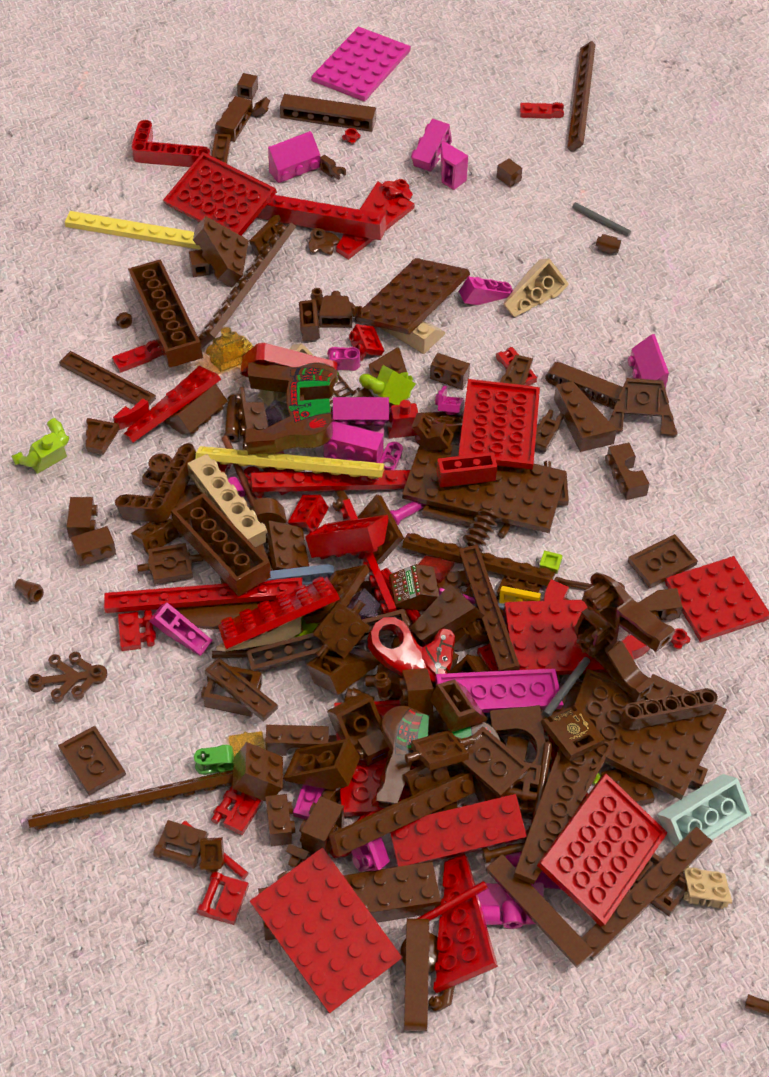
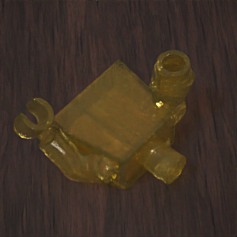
M230 327L222 328L220 330L221 336L213 339V344L206 349V354L209 356L211 363L219 372L241 365L242 356L254 347L247 338L239 336L237 332H232Z

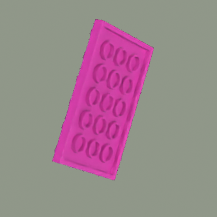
M358 26L311 76V81L365 102L411 51V46Z

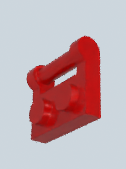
M212 872L207 892L196 912L201 916L235 925L248 891L249 883L224 876L219 872ZM218 885H223L224 888L216 909L210 908Z

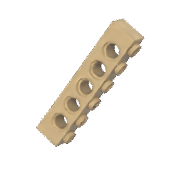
M206 454L187 463L188 474L202 494L204 493L254 547L265 543L267 533L265 525L260 523L255 512L247 507L246 500L240 497L236 487L228 482L226 474L219 470L217 462Z

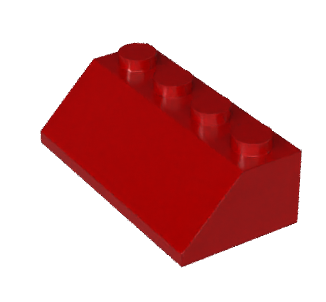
M388 514L325 523L305 536L311 558L320 557V559H326L331 555L341 557L346 555V553L357 555L362 551H366V553L377 551V547L385 541L389 519Z

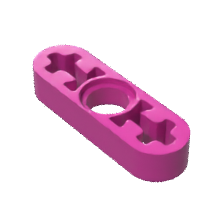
M399 442L387 444L379 463L391 462L393 466H384V470H396L402 456L403 446ZM396 449L394 456H392L391 452Z

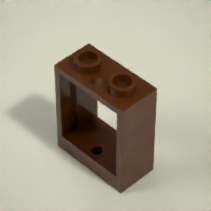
M230 666L261 690L263 684L262 672ZM207 676V686H204L201 692L204 707L252 717L253 713L235 698L212 694L216 683Z

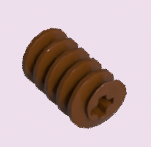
M478 510V515L474 517L475 522H472L470 524L471 528L466 531L468 535L463 536L464 542L468 546H486L487 544L483 539L490 540L487 532L494 533L490 527H497L498 525L494 520L501 521L500 517L489 510Z

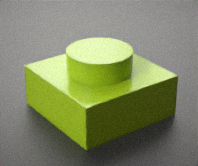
M544 550L539 568H548L556 572L555 574H558L563 555Z

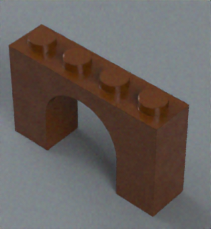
M540 705L490 711L491 727L498 736L520 734L529 738L537 751V756L532 764L541 765L544 743L549 741V737L541 725V720L546 717L543 716ZM515 784L512 788L522 790L523 785ZM530 787L529 791L536 792L537 788Z

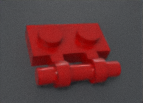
M145 610L143 618H139L138 612L118 614L121 651L141 649V642H147L149 647L155 645L156 632L153 629V624L149 622L153 616L151 610ZM141 627H145L146 631L144 633H140Z
M231 786L229 791L227 790L224 793L221 804L214 809L211 821L218 824L221 818H225V828L243 835L262 805L263 800L243 792L241 795H238V790L233 789V786ZM231 803H235L231 811L227 809Z

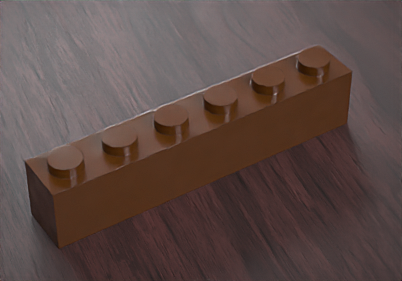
M284 94L280 103V118L373 132L376 122V107Z

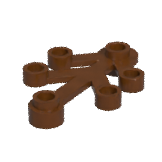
M72 652L69 655L70 664L78 665L85 670L83 672H77L63 663L59 655L53 654L48 659L50 667L57 668L64 674L45 677L33 674L28 679V686L32 692H40L44 689L45 685L64 683L60 688H55L51 691L52 700L54 702H61L71 688L73 698L80 700L93 684L103 683L108 676V672L103 665L92 666L83 660L79 652ZM85 680L81 686H74L78 681Z

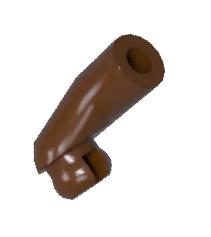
M335 490L338 497L336 503L334 501L332 503L335 511L340 512V509L343 508L342 500L349 499L345 490Z
M455 986L444 990L440 996L430 997L428 1004L433 1011H441L452 1004Z

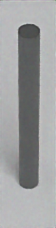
M576 202L572 206L573 209L628 237L631 234V230Z
M584 657L554 696L542 713L544 717L548 718L552 715L591 662L588 657Z

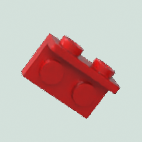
M360 324L354 326L349 334V340L352 346L360 351V361H363L366 354L382 356L384 348L374 326Z
M302 495L287 523L307 528L309 533H311L320 526L329 507L321 495Z

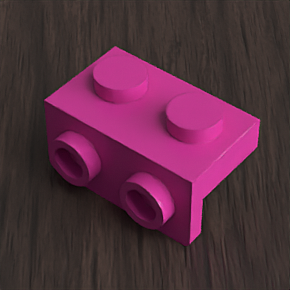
M443 386L438 391V394H436L435 405H438V411H446V414L456 415L464 405V398L447 396V386Z

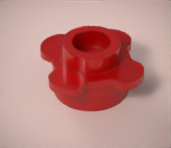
M354 128L347 129L345 135H342V139L347 140L351 144L361 138V135Z
M677 628L670 642L674 645V648L681 649L684 644L690 643L691 639L687 636L685 630Z

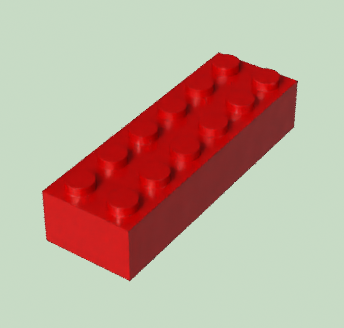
M516 794L426 815L390 832L398 867L433 862L527 838Z

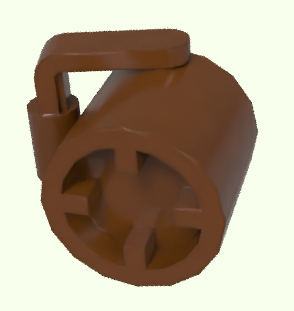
M163 453L153 455L149 459L148 470L142 476V483L157 488L172 458Z

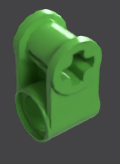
M220 745L198 749L194 754L196 771L201 775L232 770L234 766L233 747L230 745Z

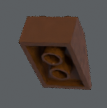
M349 738L299 748L295 750L283 779L286 782L329 790L348 787L359 762L360 755Z

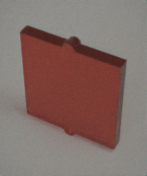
M425 556L418 565L434 567L436 581L441 583L454 567V562Z

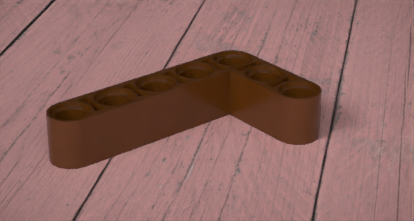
M186 443L178 448L152 496L123 494L115 499V505L123 519L164 522L170 517L171 510L175 508L190 480L187 463L196 459V450L193 444Z

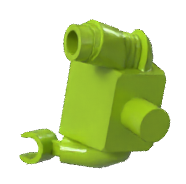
M384 365L380 370L378 378L370 374H362L359 378L362 387L373 390V393L380 397H389V403L394 405H400L402 400L410 398L411 390L416 385V383L412 382L413 377L411 375L408 376V372L399 374Z
M56 418L49 420L47 426L51 433L32 443L27 456H23L21 451L11 455L14 464L32 467L39 474L66 458L67 454L64 447L69 442V436L64 432L62 423Z

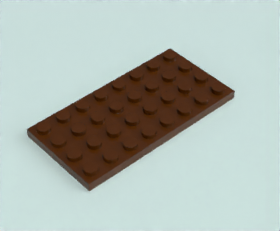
M450 444L449 449L429 450L419 445L402 494V499L473 516L478 515V510L485 509L497 514L501 519L498 522L550 534L566 477L565 470L534 464L533 470L497 465L496 481L440 487L437 477V459L458 456L460 446Z

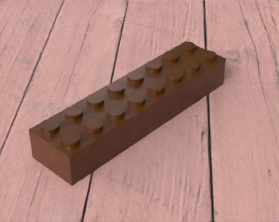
M161 259L128 268L133 290L168 367L171 368L202 359L201 342Z
M432 861L343 875L377 923L422 916L441 905ZM268 887L258 888V893L260 894ZM262 920L265 941L276 939Z

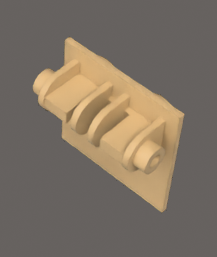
M690 867L684 871L688 892L684 893V901H687L689 904H699L700 902L701 906H704L706 903L707 907L711 906L720 909L727 908L729 903L732 904L725 873Z

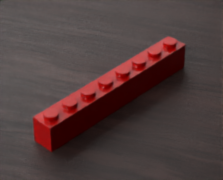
M275 195L256 217L269 220L272 216L279 215L281 219L278 222L287 224L292 222L294 225L320 228L326 231L381 240L386 231L385 214Z

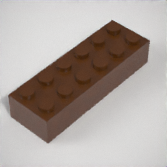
M204 493L171 510L173 526L238 596L271 578L269 561Z

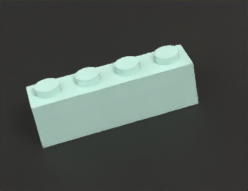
M722 774L685 796L682 800L657 813L661 826L668 832L667 837L677 846L696 826L713 840L750 817L751 812L738 778Z

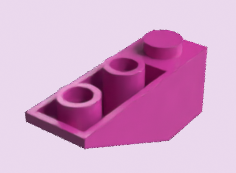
M468 276L458 292L464 303L481 305L508 298L513 289L505 281L501 282L493 279Z

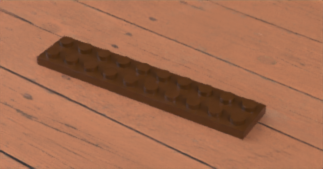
M292 222L287 226L283 225L277 233L275 232L270 237V244L267 243L261 249L263 252L258 254L253 260L255 262L254 265L251 264L245 271L247 274L243 275L237 282L239 285L230 291L229 294L231 296L227 297L221 303L222 308H219L213 314L214 319L204 326L205 331L198 335L201 348L215 339L296 228Z

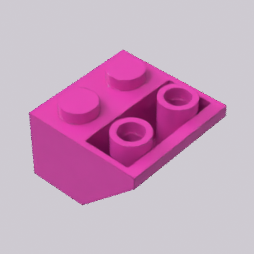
M443 141L441 142L440 160L441 180L443 184L455 190L467 181L468 155Z
M381 837L351 851L353 864L359 872L380 870L390 862Z

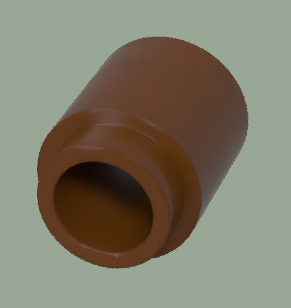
M602 234L601 237L598 236L596 246H598L600 251L614 254L619 252L622 240H618V237Z

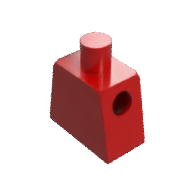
M402 400L400 405H392L390 407L389 422L386 423L389 439L417 436L412 428L418 413L417 404L411 403L409 400Z

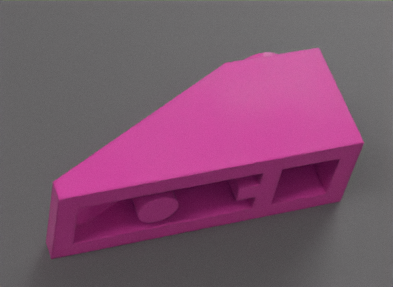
M167 602L161 605L149 620L164 634L199 656L204 653L213 641Z

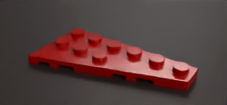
M377 181L360 210L385 214L387 230L411 212L415 204L400 194L391 196L389 189L382 187V183ZM344 234L336 246V252L349 260L375 239Z
M198 366L174 389L168 391L166 396L135 424L129 426L124 435L129 441L135 442L218 383L221 378L217 373Z
M465 854L448 860L444 864V897L441 899V904L475 886L469 861ZM478 895L442 914V917L439 919L437 950L439 952L438 962L435 963V971L437 972L436 982H434L433 990L436 993L498 967Z

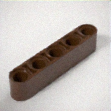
M554 362L545 375L546 381L554 386L573 381L589 400L614 409L623 388L620 385L561 362Z
M704 688L629 703L620 717V724L625 729L633 730L707 715L716 704L718 696L714 690Z
M407 918L404 1031H427L429 919Z

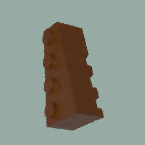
M573 381L556 385L554 401L560 413L564 414L563 419L579 451L583 452L614 444L616 428Z

